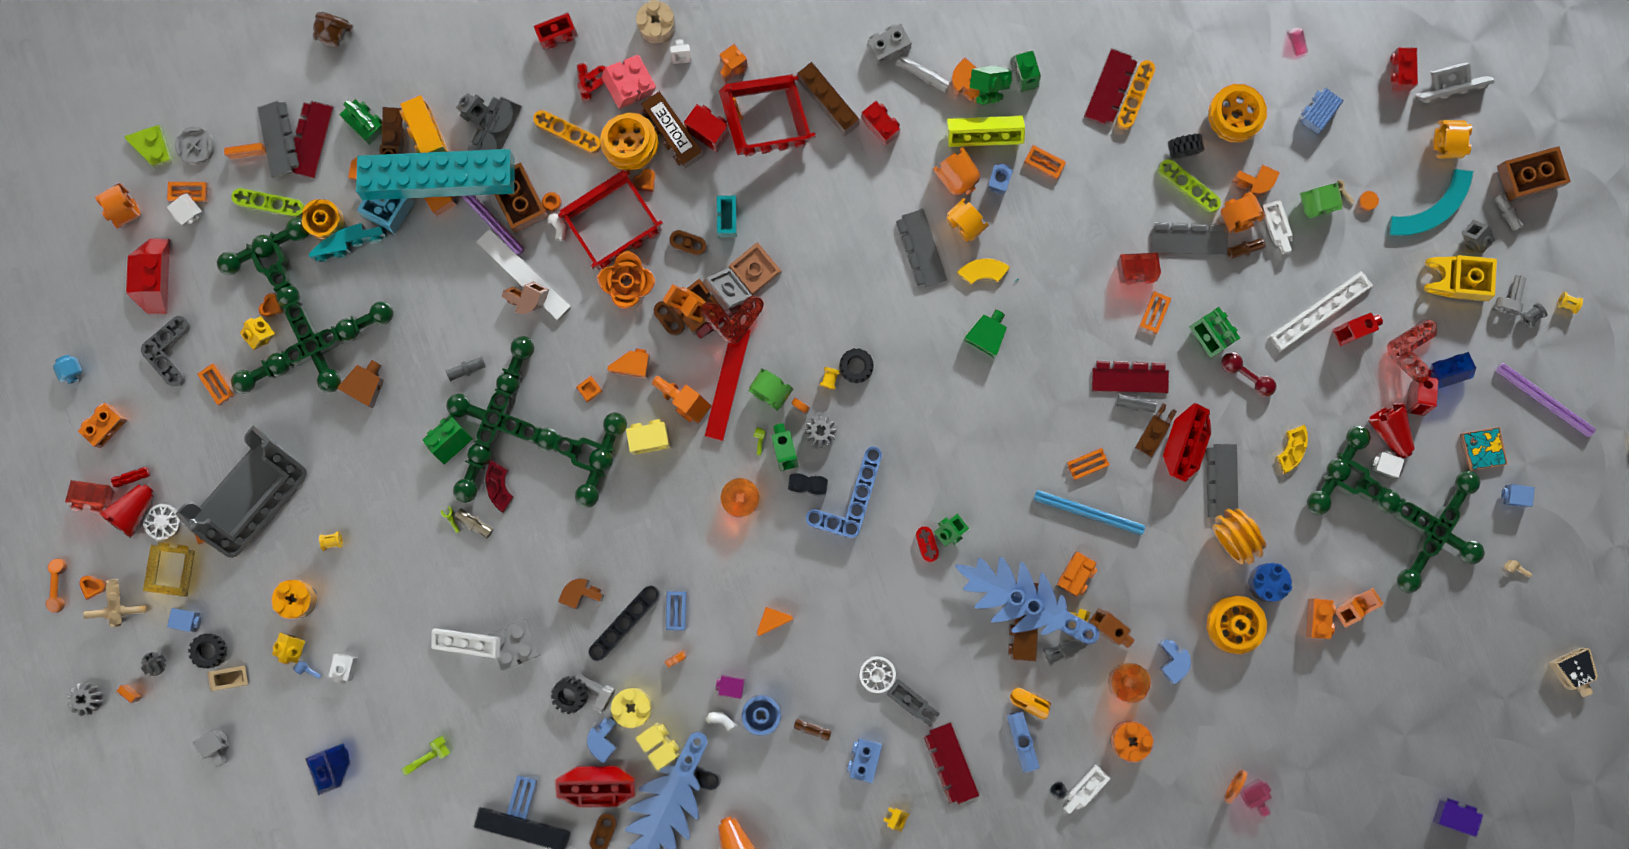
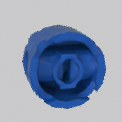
M1266 563L1258 565L1252 570L1248 579L1250 592L1261 601L1275 602L1282 600L1292 590L1290 573L1281 564Z

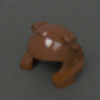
M318 12L315 15L316 20L313 24V38L315 41L319 40L323 45L335 46L337 48L340 46L346 31H352L353 25L349 24V21L329 13Z

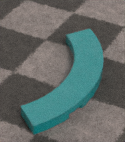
M1453 169L1450 183L1442 198L1431 208L1421 213L1410 216H1391L1388 236H1410L1422 233L1447 220L1464 201L1469 191L1474 171Z

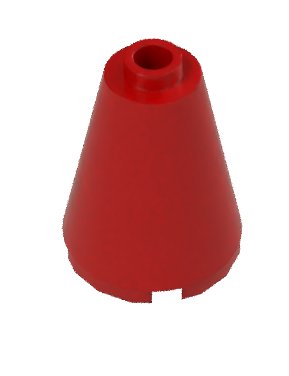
M1392 404L1393 408L1387 409L1384 407L1373 413L1369 417L1370 419H1368L1370 425L1396 456L1402 458L1411 456L1415 447L1405 404Z
M138 484L104 509L99 515L116 529L123 531L124 535L132 538L154 498L153 490L146 484L143 486Z

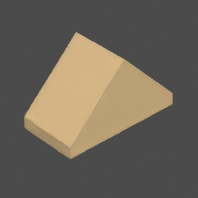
M245 666L208 672L210 691L248 685Z

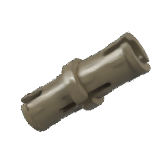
M462 508L455 515L454 519L468 526L469 530H474L486 539L493 532V528L480 521L479 517L472 516Z

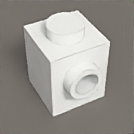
M187 193L181 195L167 206L168 210L172 213V218L181 225L186 223L192 224L199 219L197 215L202 212Z
M1384 450V452L1373 456L1371 472L1391 479L1399 478L1404 459L1396 457L1394 452Z
M334 654L329 677L334 678V682L345 684L346 681H352L357 658L343 654Z

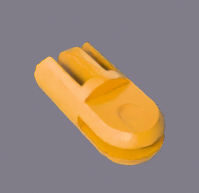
M1015 688L1012 691L1010 701L1015 706L1042 720L1048 718L1051 707L1049 701L1021 688Z

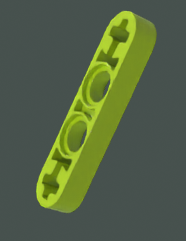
M1171 159L1163 160L1158 167L1159 174L1208 213H1214L1220 208V198ZM1170 165V171L1164 172V166ZM1177 170L1178 173L1174 176V178H1171L1173 173H1175V171ZM1185 176L1187 184L1180 185L1177 182V177ZM1194 187L1201 189L1202 195L1200 197L1192 194ZM1206 194L1208 195L1203 202L1200 201ZM1212 200H1214V201H1215V204H1214V205H1215L1216 207L1213 206V207L1210 208V207L1208 206V205H1209V202H1208V201L1211 202Z
M237 188L231 194L232 201L240 207L293 218L302 217V211L305 207L297 199L243 188ZM243 194L245 197L250 198V202L246 199H241L240 201L237 199V196ZM262 196L264 203L261 206H256L255 199ZM277 200H281L283 203L282 208L279 210L273 208V204ZM297 204H298V206H299L301 209H300V211L297 210L296 213H295V211H293L292 209H289V208H287V207H288V205L291 206V207H296Z

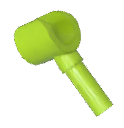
M759 427L755 429L753 437L759 438L756 455H761L762 443L766 434L765 430Z
M448 506L450 509L449 515H445L443 510H441V515L449 520L455 533H458L460 530L454 519L455 512Z

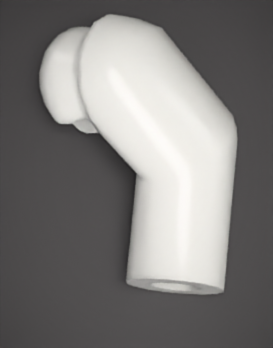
M556 213L549 215V224L554 225L557 229L555 240L564 241L567 228L566 222L563 218L560 219Z
M711 712L706 717L708 725L722 724L727 731L735 726L724 712Z

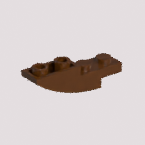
M382 108V145H380L379 155L403 154L404 127L400 114L402 108Z

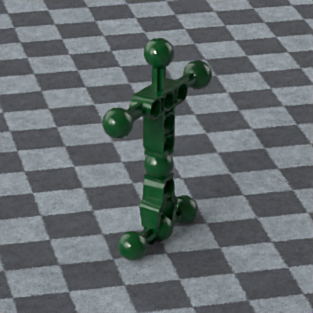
M1351 427L1346 434L1347 446L1343 453H1337V458L1331 460L1327 465V475L1323 476L1325 483L1320 491H1314L1308 496V509L1316 515L1327 513L1332 504L1330 495L1336 487L1347 495H1359L1367 500H1372V503H1376L1381 511L1395 515L1397 519L1423 534L1417 546L1419 554L1410 569L1402 570L1396 580L1398 587L1406 593H1414L1421 587L1422 579L1420 574L1430 557L1438 555L1445 543L1457 549L1460 558L1465 563H1479L1485 555L1484 547L1478 541L1468 540L1465 542L1451 533L1460 518L1459 508L1466 496L1474 494L1480 487L1479 476L1472 471L1459 473L1455 480L1457 490L1447 507L1439 509L1434 517L1415 504L1405 502L1406 499H1401L1395 490L1382 487L1379 482L1370 476L1369 469L1355 461H1351L1357 450L1366 448L1371 440L1370 433L1365 427ZM1351 469L1360 474V480L1356 482L1355 488L1343 483V481L1350 477ZM1370 486L1375 488L1373 496L1368 491ZM1404 506L1408 508L1409 513L1407 516H1404L1402 513ZM1447 510L1451 513L1450 520L1445 517ZM1420 517L1425 519L1424 526L1419 524ZM1437 527L1442 530L1440 537L1435 533ZM1427 543H1429L1432 546V551L1430 553L1426 551Z

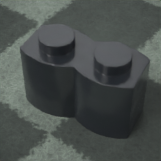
M800 473L789 475L788 490L795 494L809 493L813 496H824L827 492L828 479L822 476L808 477Z

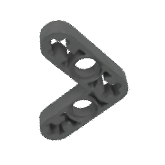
M176 316L141 346L142 355L162 379L172 387H180L185 381L182 371L165 353L171 345L190 329L189 320L182 316ZM178 321L184 322V323L182 324V326H183L182 329L177 328V327H178V324H177ZM165 332H168L170 334V340L166 343H163L161 341V335ZM148 347H154L152 350L159 356L155 357L153 354L147 353L149 351ZM162 359H166L168 363L165 369L158 367V363ZM171 371L172 374H174V375H176V376L179 375V376L177 377V380H178V381H177V382L172 381V380H173V377H172L170 374H168L167 372Z

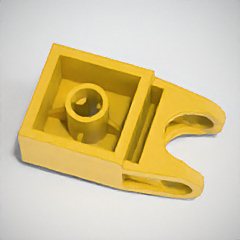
M1458 255L1452 257H1433L1425 260V266L1437 270L1441 275L1440 282L1425 284L1423 288L1425 292L1448 298L1487 302L1495 296L1497 259Z

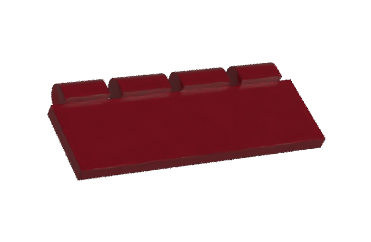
M1111 48L1084 118L1103 125L1106 122L1114 123L1118 111L1112 107L1120 108L1125 94L1119 90L1126 92L1132 78L1125 73L1133 75L1138 63L1136 60L1131 59V55Z
M311 101V104L303 103L300 116L305 117L306 120L299 119L295 134L302 137H294L296 151L293 153H297L299 167L293 168V174L315 179L334 106Z
M1096 361V368H1092V391L1168 393L1169 370H1166V363L1151 362V370H1148V362H1132V369H1129L1128 361H1113V369H1110V361Z
M951 722L930 730V735L923 738L928 750L934 748L937 750L930 753L935 769L942 766L944 768L938 771L937 774L943 787L951 786V788L944 790L949 804L956 801L957 804L980 796Z

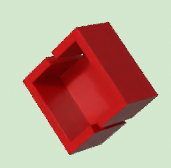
M696 104L685 119L684 126L690 135L717 153L730 135L727 121L719 115L716 117L711 114L712 111L707 106L702 105L701 107Z

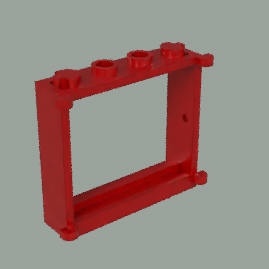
M790 74L729 83L719 90L737 156L745 155L749 157L756 154V152L766 154L774 149L784 151L792 146L801 148L806 146V143L811 138L816 137L815 133H810L801 104L795 81L799 80L798 76ZM785 90L798 137L748 145L745 141L733 98Z
M629 170L620 171L559 210L558 217L560 219L564 217L592 260V269L596 267L600 270L611 266V262L620 254L633 248H640L645 240L657 237L660 234L659 231L662 230V220L657 222L629 179L628 175L631 174ZM628 184L654 226L597 262L570 220Z

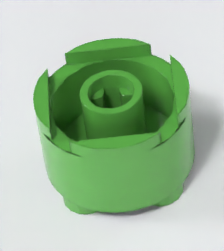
M1338 183L1299 193L1304 213L1308 218L1324 214L1323 210L1329 213L1342 209L1343 202Z
M761 368L749 386L750 389L748 391L762 402L765 401L770 407L778 411L782 408L794 388L789 384L785 385L782 379Z

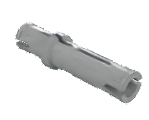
M903 54L899 57L900 60L897 61V66L923 79L927 85H933L944 93L947 91V87L951 83L950 81L936 75L937 72L929 71Z

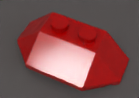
M149 239L129 254L127 258L126 294L147 314H167L170 239Z
M1193 403L1174 420L1163 453L1169 475L1182 482H1187L1188 478L1192 477L1200 469L1211 436L1210 410L1197 403Z
M617 766L576 767L555 779L556 797L578 808L618 807L630 798L635 797L634 778Z

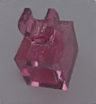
M1256 779L1242 787L1240 795L1248 808L1257 807L1260 815L1263 817L1271 814L1265 804V801L1272 798L1270 795L1271 788L1266 781L1263 782L1261 779Z

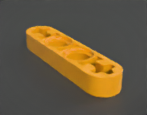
M1150 60L1142 61L1136 70L1116 120L1117 126L1120 129L1127 130L1131 128L1155 72V65ZM1149 66V71L1145 78L1141 77L1144 72L1143 68ZM1136 82L1143 83L1144 90L1137 91L1134 84ZM1135 99L1137 107L1130 108L1127 101ZM1129 112V122H1127L1125 125L1123 124L1122 119L1126 116V113Z
M539 110L534 114L533 121L538 128L588 153L594 154L601 149L600 140L597 136L547 111ZM544 115L545 119L551 122L550 128H548L549 125L546 122L542 121L540 124L538 117L542 118ZM562 123L564 130L562 132H555V124ZM574 131L581 133V137L577 141L570 138ZM585 135L587 136V141L593 142L595 140L597 146L590 148L588 143L583 142Z

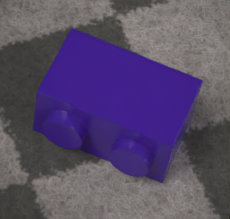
M1447 798V801L1439 800L1433 822L1477 837L1483 814L1477 812L1478 808L1466 805L1465 808L1458 806L1459 802Z

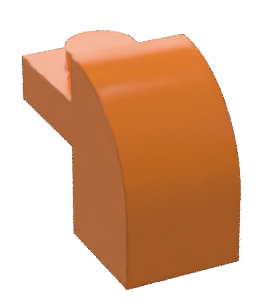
M964 57L953 71L951 87L956 96L963 91L966 99L977 103L976 97L979 96L980 91L969 88L972 69L977 67Z
M1262 165L1255 177L1239 170L1232 182H1235L1239 188H1248V192H1252L1256 197H1260L1274 186L1280 172Z
M672 284L663 298L666 304L681 310L688 318L700 323L711 308L694 292Z
M1371 588L1342 603L1336 609V614L1346 628L1362 620L1366 614L1381 607L1383 602L1374 588Z

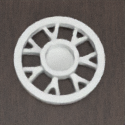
M159 504L150 508L143 522L146 533L156 540L172 538L178 532L181 520L175 514L177 510L166 504ZM158 508H160L161 510L160 515H156L155 510ZM167 508L172 510L169 516L164 515ZM150 515L155 517L154 522L148 521ZM176 517L177 523L171 524L170 518ZM154 525L156 528L150 532L148 527ZM169 526L174 530L171 534L166 531ZM158 530L163 531L162 537H157Z
M879 656L871 657L860 668V681L868 691L883 693L894 684L896 671L888 659ZM877 659L883 660L882 667H876ZM868 662H871L874 666L871 671L865 666ZM890 665L892 670L885 673L883 668ZM869 672L870 678L863 679L862 673ZM885 675L893 677L891 683L884 681ZM870 680L875 682L872 689L867 686ZM883 682L885 688L879 690L877 683Z

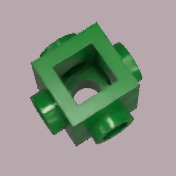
M957 513L951 519L946 517L938 523L940 527L934 533L946 547L951 542L955 545L962 540L963 537L961 535L969 527Z

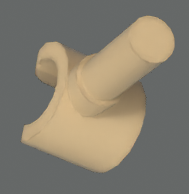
M1338 180L1337 183L1341 187L1339 189L1340 194L1352 204L1354 200L1345 191V183L1342 180Z
M1509 560L1504 565L1511 573L1517 570L1529 578L1532 576V573L1522 568L1518 561Z

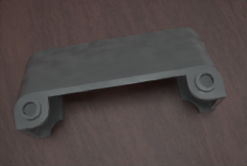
M254 425L247 431L244 437L245 443L251 449L199 507L194 503H186L175 513L192 533L229 558H234L243 551L303 482L307 474L306 469Z

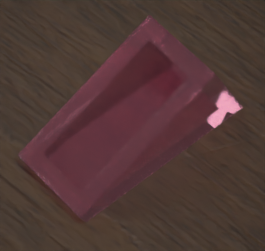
M1295 28L1287 31L1296 56L1308 52L1303 29Z

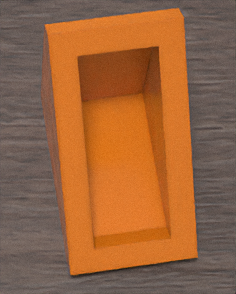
M765 607L757 635L761 636L793 620V617Z

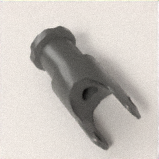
M1078 639L1066 640L1054 648L1044 649L1043 651L1047 662L1051 666L1053 662L1073 657L1088 644H1082V641Z

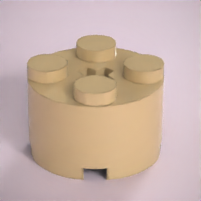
M650 0L639 9L636 22L643 39L651 44L665 43L673 37L676 22L673 12L667 4L657 0Z

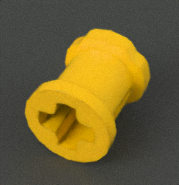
M1565 291L1561 293L1557 301L1558 308L1569 309L1574 314L1579 312L1583 304V298L1572 297Z
M824 367L825 373L819 386L835 390V382L837 376L840 375V371Z
M336 531L335 534L325 536L324 534L319 535L321 550L326 551L328 548L334 547L343 548L341 532Z

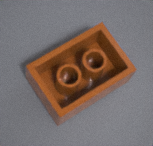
M1560 146L1510 159L1497 166L1509 202L1561 188L1571 182Z
M521 162L516 164L514 194H494L515 234L549 217Z

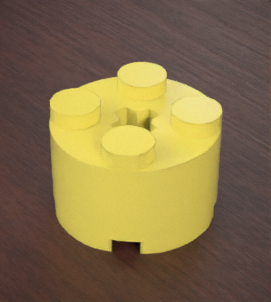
M639 688L622 690L614 697L611 705V713L614 720L626 728H635L642 725L649 719L652 712V703L649 695ZM634 703L636 705L634 707L636 712H629V706L627 705Z

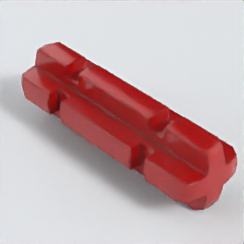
M586 63L577 65L578 80L588 72ZM587 82L584 84V86L589 87L590 83ZM580 92L583 101L591 100V93L583 94Z
M142 467L138 470L121 474V476L112 477L111 483L113 487L117 488L123 486V484L126 485L138 481L140 478H147L150 476L148 467Z

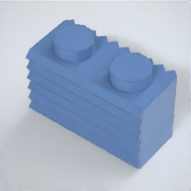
M1324 88L1322 92L1318 90L1311 99L1314 101L1311 106L1307 105L1301 113L1303 117L1300 122L1317 134L1324 129L1344 101L1328 90V88Z

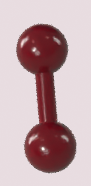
M1229 352L1222 357L1221 366L1224 371L1228 373L1239 372L1255 383V391L1258 395L1269 397L1275 393L1277 388L1276 381L1266 375L1258 377L1243 366V359L1238 353Z

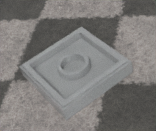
M730 268L709 276L702 282L725 311L737 307L753 297Z

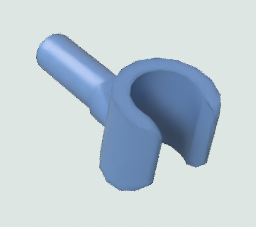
M304 661L298 662L293 667L294 671L299 675L305 671L317 679L321 677L320 674L311 670Z

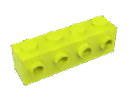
M1023 116L947 119L948 146L1024 144L1025 124Z

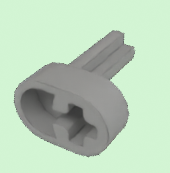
M1515 275L1510 298L1498 297L1495 303L1496 310L1510 315H1521L1523 309L1521 300L1527 279L1525 276Z
M579 674L576 680L581 679V683L586 684L585 688H588V692L598 697L593 709L602 714L611 701L615 689L608 685L603 687Z

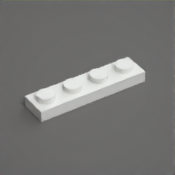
M436 628L432 629L431 649L498 658L500 657V637Z

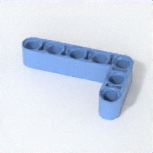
M872 446L865 451L846 518L813 509L806 514V522L810 527L847 538L858 536L882 458L879 448ZM876 451L878 459L871 461L867 456L868 453ZM865 469H870L873 472L871 479H865L862 476V472ZM861 487L866 488L867 496L864 498L859 497L857 489ZM852 507H861L862 514L854 516L851 512ZM813 513L820 516V520L816 524H812L809 521V516ZM836 519L838 527L830 529L827 525L828 520ZM849 524H853L857 528V532L853 535L846 532V526Z

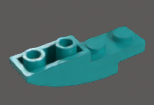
M362 223L346 227L321 241L309 253V257L316 262H325L328 260L327 258L334 256L335 258L346 257V254L351 253L350 245L358 247L362 246L363 242H380L382 238L387 237L386 230L382 226L366 229Z

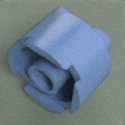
M754 696L743 707V725L752 734H770L780 723V707L769 696ZM758 710L760 712H762L763 710L766 712L765 720L763 718H761L760 720L757 718Z

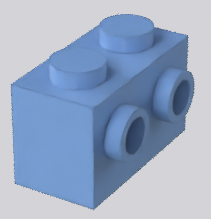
M859 738L858 742L854 741L852 753H855L853 761L849 760L847 772H850V778L873 783L882 748L881 743Z

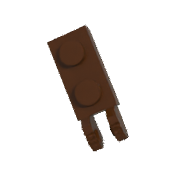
M1164 403L1161 404L1156 414L1152 416L1134 447L1152 458L1177 412L1172 409L1166 421L1159 418L1166 409V404Z

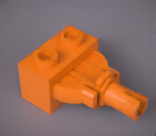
M656 376L652 381V385L663 393V397L666 400L673 399L672 403L677 407L675 411L690 423L693 420L699 424L712 407L699 393L688 385H685L679 391L675 383H668L660 376Z

